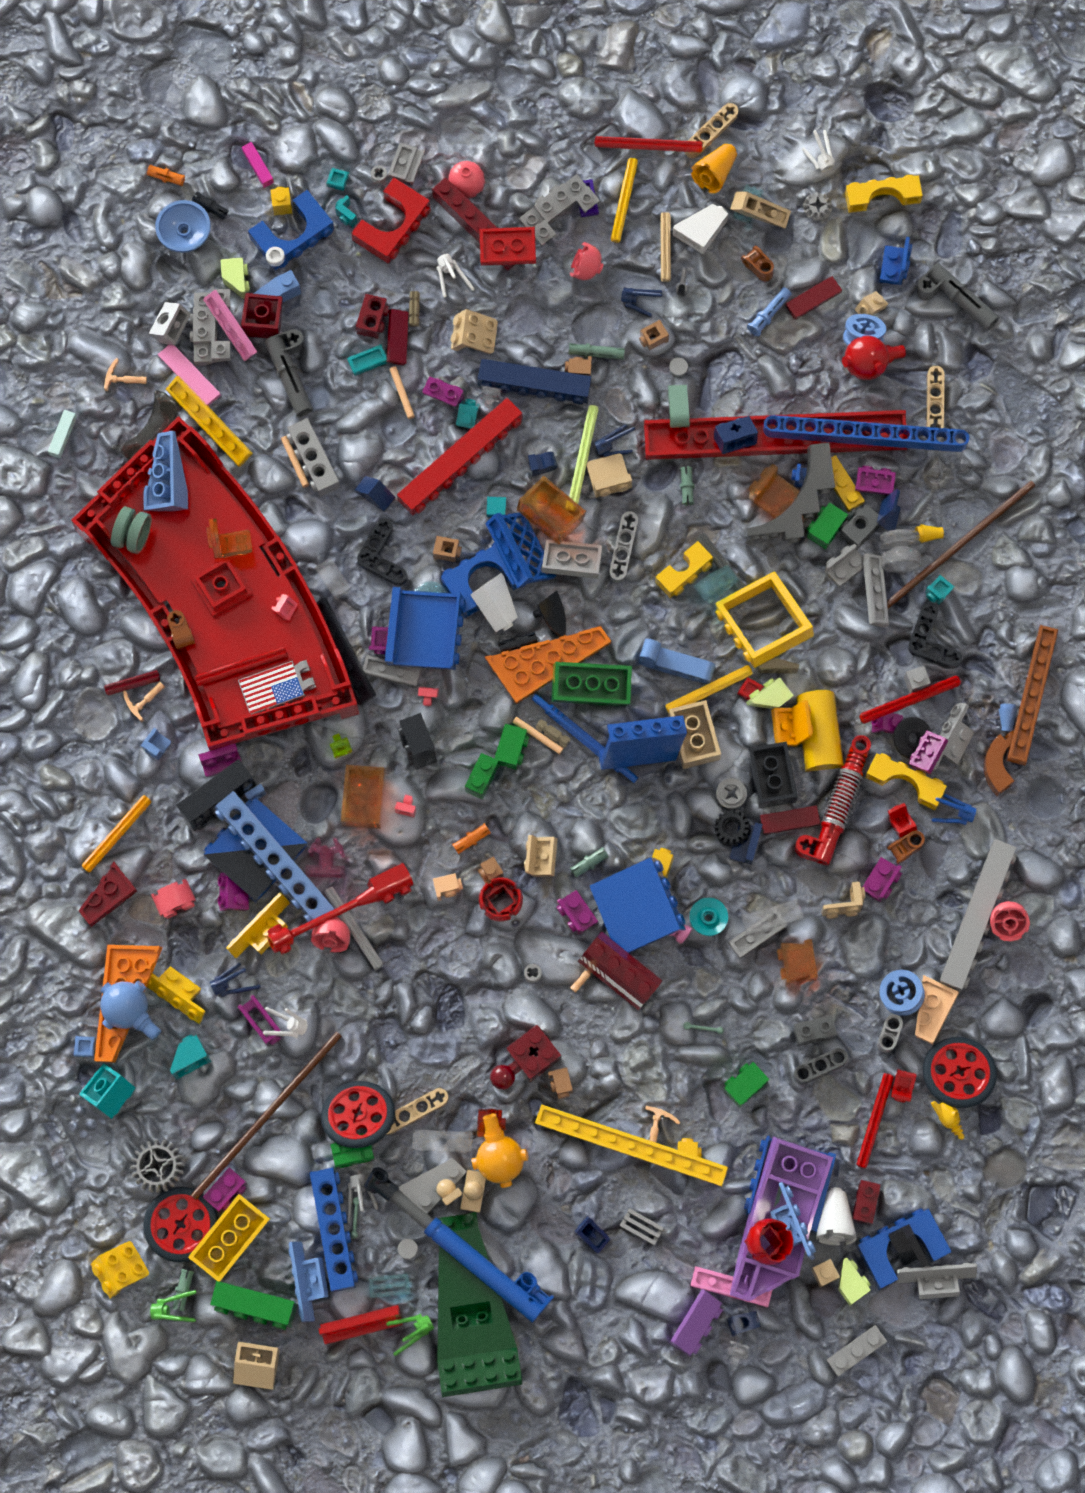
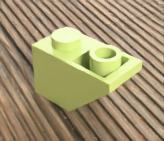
M243 258L221 259V274L224 285L242 299H245L246 292H250L249 281L245 279V275H248V265L244 264Z
M771 678L763 684L765 688L761 691L757 689L749 695L751 699L746 703L748 706L773 709L780 707L794 695L781 678L775 680Z
M846 1257L841 1265L838 1290L849 1306H851L871 1291L869 1288L871 1284L865 1276L861 1277L859 1275L857 1264L852 1259L849 1261Z

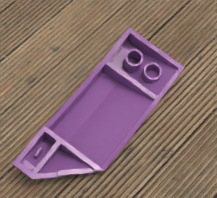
M773 1136L743 1233L730 1291L731 1296L751 1301L757 1296L782 1285V1283L800 1276L805 1253L803 1243L794 1246L791 1254L781 1263L765 1265L754 1260L744 1241L747 1239L750 1228L756 1222L772 1218L770 1211L787 1204L781 1192L779 1203L774 1207L779 1183L781 1182L786 1187L790 1186L794 1197L791 1199L793 1204H797L801 1215L798 1217L801 1223L804 1222L809 1233L806 1234L808 1239L833 1157ZM762 1235L760 1241L761 1246L765 1250L770 1243Z

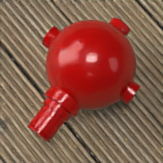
M866 335L851 341L846 348L845 355L842 357V365L847 368L851 375L860 380H873L884 373L888 363L895 359L904 358L906 356V349L903 345L893 347L885 345L880 339Z

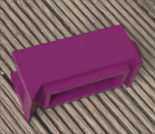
M252 995L250 997L251 1000L243 1006L240 1004L238 1009L267 1046L269 1044L273 1046L281 1040V1037L274 1035L266 1037L249 1015V1012L256 1007L274 1031L281 1030L255 996Z

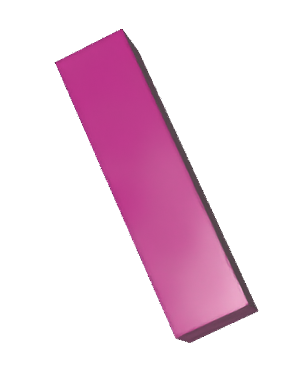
M250 142L242 146V151L262 186L265 188L273 184V177L253 143Z

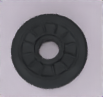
M909 717L902 720L896 726L893 734L896 750L903 757L910 759L912 753L916 751L919 745L920 738L925 735L926 731L932 732L929 725L917 717ZM911 733H915L917 736L915 743L909 741Z

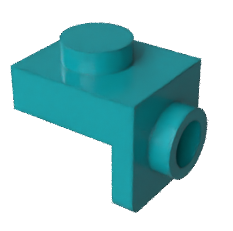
M346 195L343 199L341 198L337 201L335 211L339 220L344 225H350L353 228L358 223L357 216L348 209L351 202L350 197Z
M472 399L461 401L456 425L472 429L476 425L480 404H477Z
M939 575L926 588L925 594L931 602H936L940 605L955 586Z

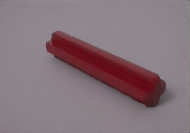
M155 670L113 682L104 686L105 693L109 696L124 690L160 681V675Z

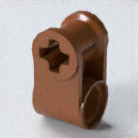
M754 246L752 251L746 256L743 255L741 257V261L759 280L769 281L774 275V264L758 246ZM766 268V269H769L770 271H768V272H763L762 269Z
M178 610L170 612L167 620L176 649L194 644L192 632L183 613ZM175 618H179L178 624L175 623Z
M912 831L890 844L887 849L897 859L896 863L900 864L923 847L925 837L919 831ZM913 837H917L920 839L921 843L919 845H913L910 839Z

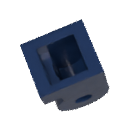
M554 452L528 455L532 477L551 472L558 467Z
M757 1311L732 1316L727 1319L732 1336L762 1327Z

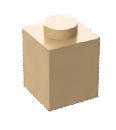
M831 1259L811 1269L820 1288L840 1278Z

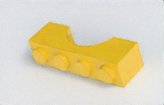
M906 175L903 178L889 177L881 181L870 180L866 183L853 182L846 185L845 197L848 213L867 211L870 201L879 195H891L897 198L903 206L921 203L923 195L919 175Z
M876 753L866 774V779L881 786L893 779L906 780L916 789L918 803L936 810L939 802L935 799L937 797L941 798L947 787L943 781L937 778L931 779L920 770L914 771L903 762L897 763L892 761L891 757L886 754Z

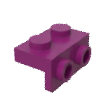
M429 376L422 391L423 394L454 407L464 400V390L460 387L450 385L441 379Z
M223 872L220 873L218 877L219 910H249V895Z

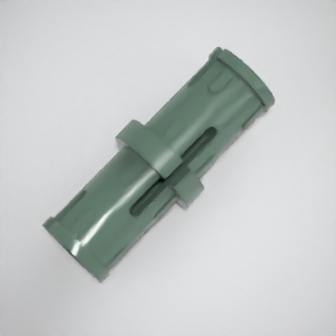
M687 466V474L685 467H681L682 483L680 484V489L682 490V505L688 506L687 498H689V506L694 505L693 489L695 488V484L692 482V467Z
M601 847L590 856L586 855L584 860L570 867L574 876L578 878V876L589 869L593 870L595 865L609 858L607 852H604L605 849Z
M181 1269L178 1287H175L176 1295L191 1291L189 1288L194 1274L193 1271H188L187 1278H185L187 1270ZM187 1297L174 1300L172 1309L177 1310L180 1302L178 1311L184 1312Z

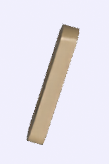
M733 103L724 105L688 141L702 142L703 152L737 119L738 107ZM727 110L729 112L733 110V115L729 114L725 120L724 117L727 115ZM720 121L723 126L715 128L713 122ZM702 133H708L710 135V138L708 140H702L700 138V135ZM685 152L689 158H696L701 154L699 152Z
M940 366L930 367L927 373L926 427H932L934 420L937 419L936 426L944 428L945 374ZM934 372H937V375H939L937 383H934ZM934 388L938 389L941 393L937 397L932 396L930 393ZM938 406L941 412L933 414L930 408Z
M437 1088L397 1109L395 1116L400 1125L396 1127V1123H394L386 1135H391L445 1106L449 1098L447 1092L442 1088ZM437 1093L440 1095L444 1094L443 1102L440 1103L437 1100L433 1102L435 1107L431 1108L427 1098L430 1097L432 1101L436 1098ZM419 1102L427 1103L428 1109L425 1112L417 1110L416 1107ZM403 1111L410 1113V1119L406 1122H402L399 1119V1115Z

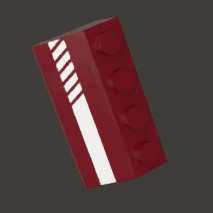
M603 932L596 937L578 960L581 965L638 1011L662 982L658 976Z

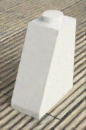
M712 204L673 227V236L701 254H704L728 221V213L723 207H717Z
M502 573L470 594L495 632L501 629L506 631L513 626L512 622L518 618Z

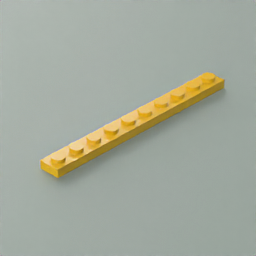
M542 1104L535 1121L537 1125L721 1187L729 1169L727 1166Z

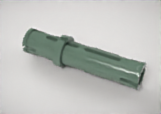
M569 343L568 355L624 360L625 348L590 345V343H586V345Z

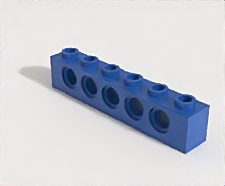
M333 1168L309 1172L331 1292L356 1288L355 1283L358 1282L357 1271H353L351 1264L355 1262L353 1250L349 1251L348 1243H351L350 1232L345 1231L344 1225L348 1223L346 1211L342 1212L341 1209L344 1199L342 1192H338L337 1184H341L339 1173H335ZM327 1185L333 1187L330 1195L322 1193V1189ZM329 1205L336 1206V1212L333 1215L326 1214V1208ZM334 1224L340 1226V1231L336 1235H332L329 1232L330 1227ZM341 1244L344 1248L343 1252L338 1255L334 1254L333 1247ZM345 1264L347 1271L344 1274H338L336 1271L338 1265Z

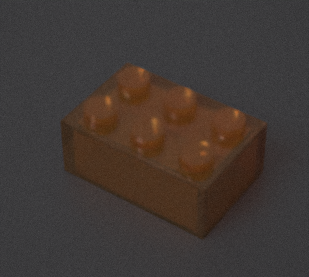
M545 476L519 499L517 506L518 512L558 545L584 521L586 514L585 509Z
M346 765L341 812L342 826L381 829L386 776L384 767Z

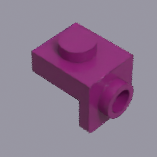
M372 626L369 650H374V654H385L388 627Z
M891 713L871 721L872 732L883 731L894 734L896 726L903 720V715Z

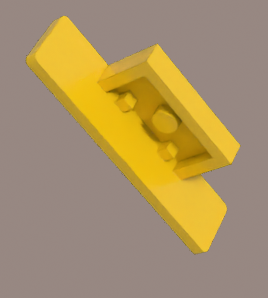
M281 892L278 893L240 934L230 942L226 949L235 958H238L250 945L262 955L270 946L267 940V931L278 924H281L282 928H288L286 923L277 916L290 902Z
M171 966L160 977L152 973L147 988L156 993L158 997L166 1000L175 1009L187 1015L189 1019L200 1024L205 1010L192 1002V1000L200 993L201 988Z

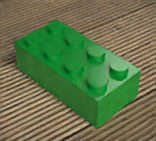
M555 662L553 664L551 702L628 706L631 699L632 666Z
M216 1281L210 1305L214 1307V1311L217 1313L228 1315V1312L234 1313L233 1316L244 1320L251 1317L255 1323L262 1325L270 1322L273 1323L272 1326L281 1330H286V1327L292 1328L298 1306L295 1301Z

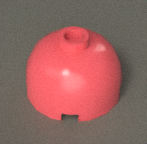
M461 161L455 164L450 171L448 180L467 199L476 197V194L483 190L485 185L484 173L475 162Z
M583 242L581 244L584 245L583 249H578L572 262L571 268L575 269L573 273L570 272V276L579 280H589L596 273H601L603 263H601L600 251L595 246Z
M1007 901L994 908L991 913L990 924L992 932L1003 941L1011 942L1019 940L1025 932H1028L1030 920L1027 911L1022 905Z
M338 917L327 920L313 928L311 942L321 950H324V947L332 948L330 952H343L347 950L350 943L349 927Z

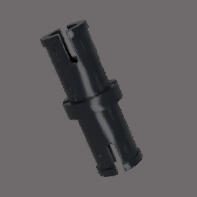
M198 191L195 193L197 197L193 196L192 202L199 204L206 212H211L222 220L226 218L224 215L227 216L228 209H225L217 204L214 199H209Z
M534 631L526 635H516L514 638L498 642L501 652L538 643Z

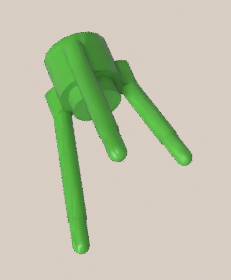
M196 1290L165 1299H157V1303H153L150 1308L151 1319L196 1322L195 1318L170 1315V1307L165 1304L197 1293Z
M418 1314L414 1317L386 1323L387 1326L416 1321L413 1324L416 1331L402 1339L403 1342L411 1340L393 1353L394 1356H397L420 1338L434 1330L428 1315L422 1317L421 1314Z

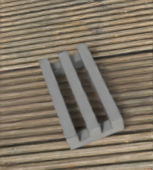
M630 1208L620 1224V1227L654 1246L664 1227ZM629 1216H635L636 1218L642 1220L650 1226L658 1229V1232L656 1233L648 1227L633 1220ZM628 1221L633 1225L639 1227L640 1229L646 1231L647 1233L655 1236L654 1239H651L645 1236L644 1234L638 1232L637 1230L629 1227L628 1225H626V1222Z

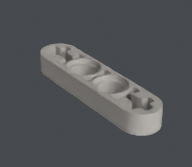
M632 511L625 512L621 517L610 567V578L616 583L623 582L628 571L638 526V516ZM629 517H632V521L635 522H631L630 530L626 529V520H628ZM623 534H628L631 536V540L624 543L620 537ZM623 551L627 554V558L619 560L616 556L617 553ZM619 564L621 565L622 574L619 577H615L613 572L617 571Z

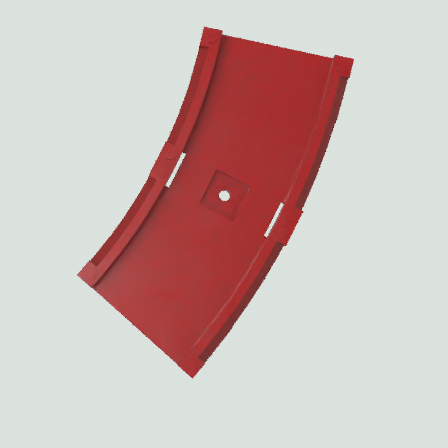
M178 416L163 432L175 431L188 490V509L179 511H144L145 485L148 486L150 478L148 471L149 468L152 469L154 461L152 455L156 442L155 438L153 441L150 440L97 491L98 494L71 519L76 532L89 545L92 544L109 561L147 611L152 623L168 649H170L188 686L210 751L336 714H340L341 719L359 715L357 702L339 650L336 648L321 611L295 561L256 504L223 466V463L210 445L194 428L187 425ZM124 506L135 509L136 515L139 512H145L152 517L148 538L139 554L129 552L126 546L120 549L111 545L114 523ZM265 555L267 556V558L269 559V561H270L271 564L273 565V567H274V569L276 570V572H277V574L279 575V577H278V576L276 575V573L274 572L273 568H272L271 565L269 564V562H268V560L266 559ZM219 582L226 583L222 588L216 587ZM282 594L288 595L298 604L290 621L283 619L272 610V606L276 607L278 603L276 598L281 597ZM165 601H168L173 611L178 610L183 613L192 632L194 644L176 649L167 620L170 612L164 604ZM281 647L286 649V658L198 686L196 683L195 675ZM307 660L310 671L300 675L303 681L313 677L316 685L315 689L305 691V698L297 701L284 703L285 705L273 709L266 708V711L251 715L249 713L238 682L239 679L293 661L295 666L299 662Z

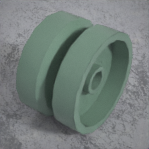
M124 506L114 523L111 545L120 549L126 546L129 552L139 554L150 532L151 515L145 512H139L136 515L135 509Z

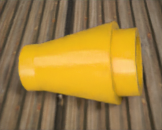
M920 524V526L915 527V540L924 543L942 539L944 530L942 527Z

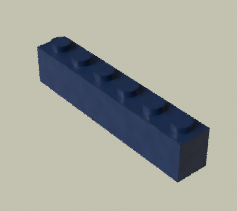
M481 359L477 379L478 386L486 390L493 388L499 389V391L504 393L512 391L523 396L530 394L536 395V397L541 399L549 397L554 398L556 401L563 402L567 400L579 405L583 403L588 404L591 388V376Z

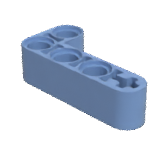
M653 639L644 640L639 657V664L644 667L704 684L711 683L716 666L707 660L661 648V643Z

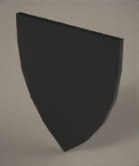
M555 591L537 604L538 610L533 611V616L535 618L543 617L548 628L559 636H565V611L558 591Z

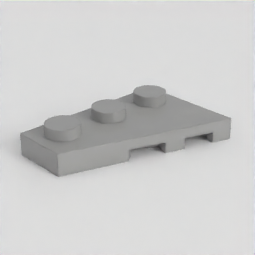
M452 1158L399 1186V1190L428 1214L443 1199L437 1194V1184L443 1179H449L456 1185L467 1174V1171Z

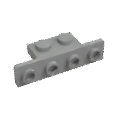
M957 703L953 706L947 722L942 726L940 736L947 738L948 743L933 771L937 769L942 757L952 764L958 765L974 734L972 729L961 722L969 708L968 704Z
M945 1264L934 1267L925 1266L923 1268L905 1267L897 1270V1283L917 1282L919 1299L956 1297L960 1295L958 1279L975 1278L977 1276V1264Z

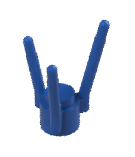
M943 794V796L952 802L938 797L935 799L942 804L958 809V817H961V819L933 818L932 822L960 823L964 825L967 824V821L973 822L977 808L971 807V805L948 794Z

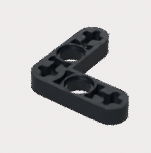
M383 518L374 526L358 553L357 561L363 569L394 585L402 586L407 581L405 569L379 556L393 532L391 521ZM385 524H387L388 530L385 529V530L383 531L382 537H381V536H380V533H381V527H380V526H385ZM373 539H377L381 543L379 547L373 548L370 546V542ZM367 556H369V560L374 563L373 568L371 562L366 561L365 563H363L362 557L366 558ZM384 563L388 568L385 572H379L377 566ZM391 568H393L392 571L396 575L402 573L403 579L399 578L398 580H396L395 575L390 573Z
M926 603L919 614L908 644V650L912 655L951 669L957 668L962 661V655L959 651L929 641L938 615V607L933 603ZM930 608L932 609V613L934 614H931L929 620L927 621L925 620V617L927 615L926 611H928V609ZM920 625H926L928 627V632L926 634H922L918 631V627ZM919 637L921 638V642L919 645L921 648L915 650L913 645L916 644L917 639ZM937 648L940 651V656L932 657L930 650ZM944 652H947V657H945L944 660H941L944 655ZM952 655L956 656L955 659L958 661H954V663H951L950 658L952 657Z

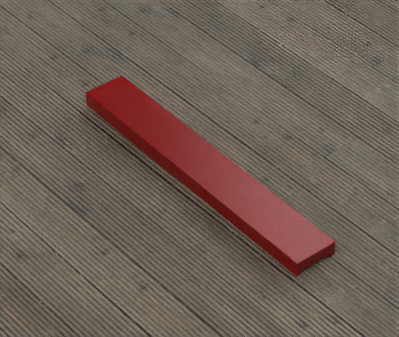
M906 410L776 415L906 425ZM771 415L750 416L758 431L757 444L722 454L714 440L715 426L747 416L689 418V427L670 428V419L644 420L646 460L807 454L808 446L821 443H829L831 453L907 450V448L770 438L764 434L763 427L765 419ZM774 424L768 425L770 429L777 428ZM792 425L786 427L788 430H795V427ZM812 427L805 428L808 432L814 431ZM829 428L824 429V431H825L826 433H832V432H833V431H832L831 429H829ZM843 430V433L846 435L852 434L849 430ZM867 431L861 432L864 436H870V433ZM885 432L880 434L884 438L889 437ZM900 434V435H899L900 438H902V439H907V435H905V434Z

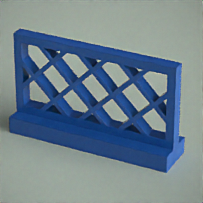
M524 512L507 515L496 513L485 523L517 588L524 587L529 583L551 580L556 577V574H545L541 571L544 550ZM519 518H520V520H521L523 526H521L520 524H518V523L516 522V519H519ZM514 528L521 531V535L514 532ZM527 535L528 537H530L531 542L526 540L524 536ZM522 544L529 547V551L521 547ZM533 551H535L536 553H538L539 558H537L536 556H534V555L532 554ZM530 560L538 564L537 568L530 564Z

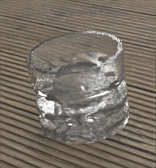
M908 529L891 530L881 534L880 542L882 544L880 549L884 552L881 554L882 569L888 572H908L920 568L921 552L917 550L920 548V534L917 531Z

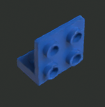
M906 237L904 248L885 245L879 282L902 285L903 279H907L910 265L909 259L912 251V244L909 243L910 237Z

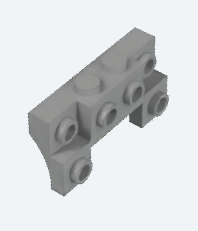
M578 174L564 184L553 186L549 190L550 193L545 197L543 195L534 202V207L519 218L524 227H535V239L541 246L556 236L550 224L575 206L576 203L586 213L595 204L600 202Z
M212 289V291L217 290L227 307L231 309V290ZM211 292L194 293L193 314H190V325H193V331H190V342L194 344L195 366H206L215 362L231 361L230 341H217V320L203 300Z

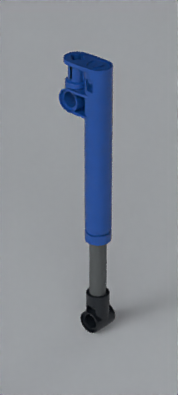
M373 1168L364 1182L367 1191L374 1194L378 1193L386 1201L393 1202L425 1229L424 1234L429 1238L431 1237L436 1244L531 1323L537 1319L553 1300V1295L548 1296L540 1289L541 1286L537 1284V1279L532 1273L524 1272L514 1282L453 1230L442 1224V1221L437 1217L435 1219L431 1218L399 1191L400 1188L388 1179V1173L383 1168Z

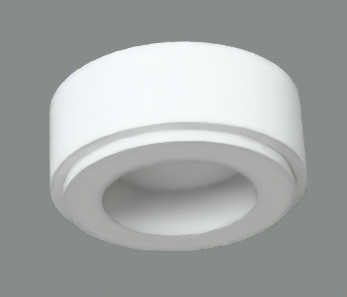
M271 247L266 252V259L271 266H280L285 260V255L281 248Z

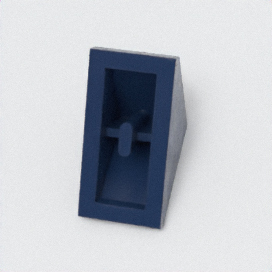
M365 476L354 490L383 512L387 510L396 498L380 480Z
M589 1216L574 1231V1234L597 1254L611 1239Z

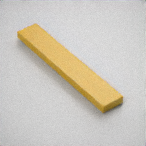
M180 376L174 378L165 390L235 464L241 467L253 453Z

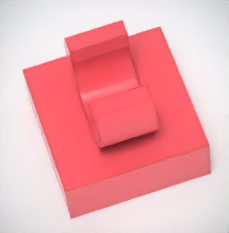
M282 594L281 597L276 598L278 603L276 607L272 606V610L283 619L290 621L298 604L288 595Z
M419 687L418 696H424L423 706H431L432 697L437 698L439 695V688Z
M405 795L403 803H396L395 811L397 814L415 818L417 810L416 806L412 805L413 796Z

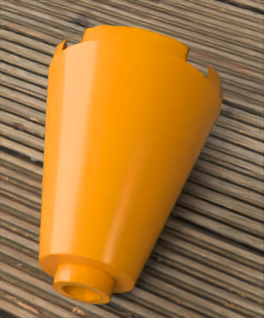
M723 144L696 162L691 168V177L701 189L704 187L709 189V193L719 192L737 157L736 148L731 144Z

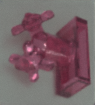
M320 838L315 839L308 852L311 857H313L315 852L318 853L319 862L318 865H306L305 873L307 877L346 878L345 866H334V854L339 852L342 858L345 856L343 846L338 842L337 838L333 839L335 846L331 848L327 845L321 847L322 842Z

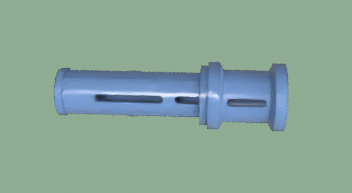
M783 287L763 311L756 314L757 317L754 321L747 325V329L753 335L759 337L764 327L771 323V318L792 295L790 290Z

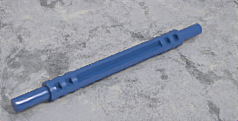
M537 694L533 696L532 700L545 710V714L598 756V750L605 749L603 745L553 704H548ZM627 767L613 768L616 772H621L633 783L639 778Z

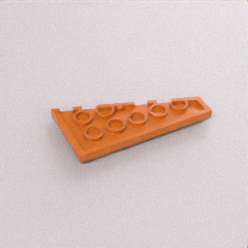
M599 626L580 631L577 634L534 643L493 656H485V660L511 698L518 704L552 682L553 664L555 662L581 663L611 644V640L602 627Z
M107 945L103 986L108 982L113 985L118 982H131L135 984L136 981H140L147 987L163 947ZM100 1008L94 1061L115 1063L129 1028L120 1029L113 1027L110 1030L102 1023L104 1017Z

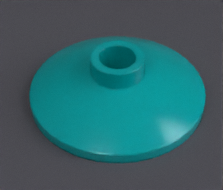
M702 898L698 900L690 910L689 919L691 926L696 932L704 936L719 934L728 923V911L725 905L715 898ZM710 915L712 920L706 921L705 916Z

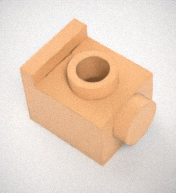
M455 873L433 878L438 901L442 900L441 896H445V898L456 896V893L463 889L461 878L457 879Z

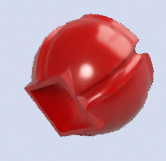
M505 877L493 878L491 883H485L480 890V908L485 910V916L497 922L509 921L511 916H516L522 908V891L519 888L517 889V884L511 879ZM505 891L512 904L498 913L490 899Z
M772 1218L762 1219L750 1228L747 1239L744 1242L754 1260L765 1265H776L786 1260V1257L793 1250L794 1241L792 1232L786 1229L787 1225ZM762 1235L770 1243L765 1250L761 1246L760 1238Z

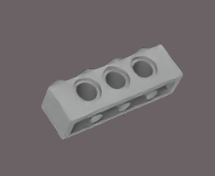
M308 418L288 426L289 434L286 435L290 445L294 444L296 447L294 453L298 461L302 460L304 464L302 469L306 477L310 476L312 480L309 483L313 492H318L321 497L340 488L335 472ZM302 440L309 441L306 445L299 444ZM312 455L317 457L313 461L307 460ZM319 471L324 472V475L321 477L315 476Z

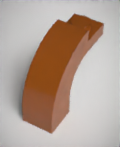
M1014 730L1005 736L1006 740L1001 734L998 735L990 745L984 759L985 779L996 796H999L1014 783L1013 778L1008 774L1003 765V755L1010 749Z

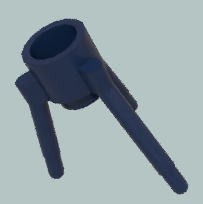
M624 287L621 302L626 303L625 307L632 308L651 317V313L634 305L633 302H637L638 296L662 297L663 291Z
M625 424L594 442L599 456L604 455V457L615 454L632 453L633 450L610 452V450L613 449L611 442L634 431L635 427L621 432L627 427Z
M241 963L235 964L210 981L214 994L216 996L221 994L222 997L260 989L261 986L256 985L227 990V988H230L227 981L246 971L243 968L226 977L237 969Z

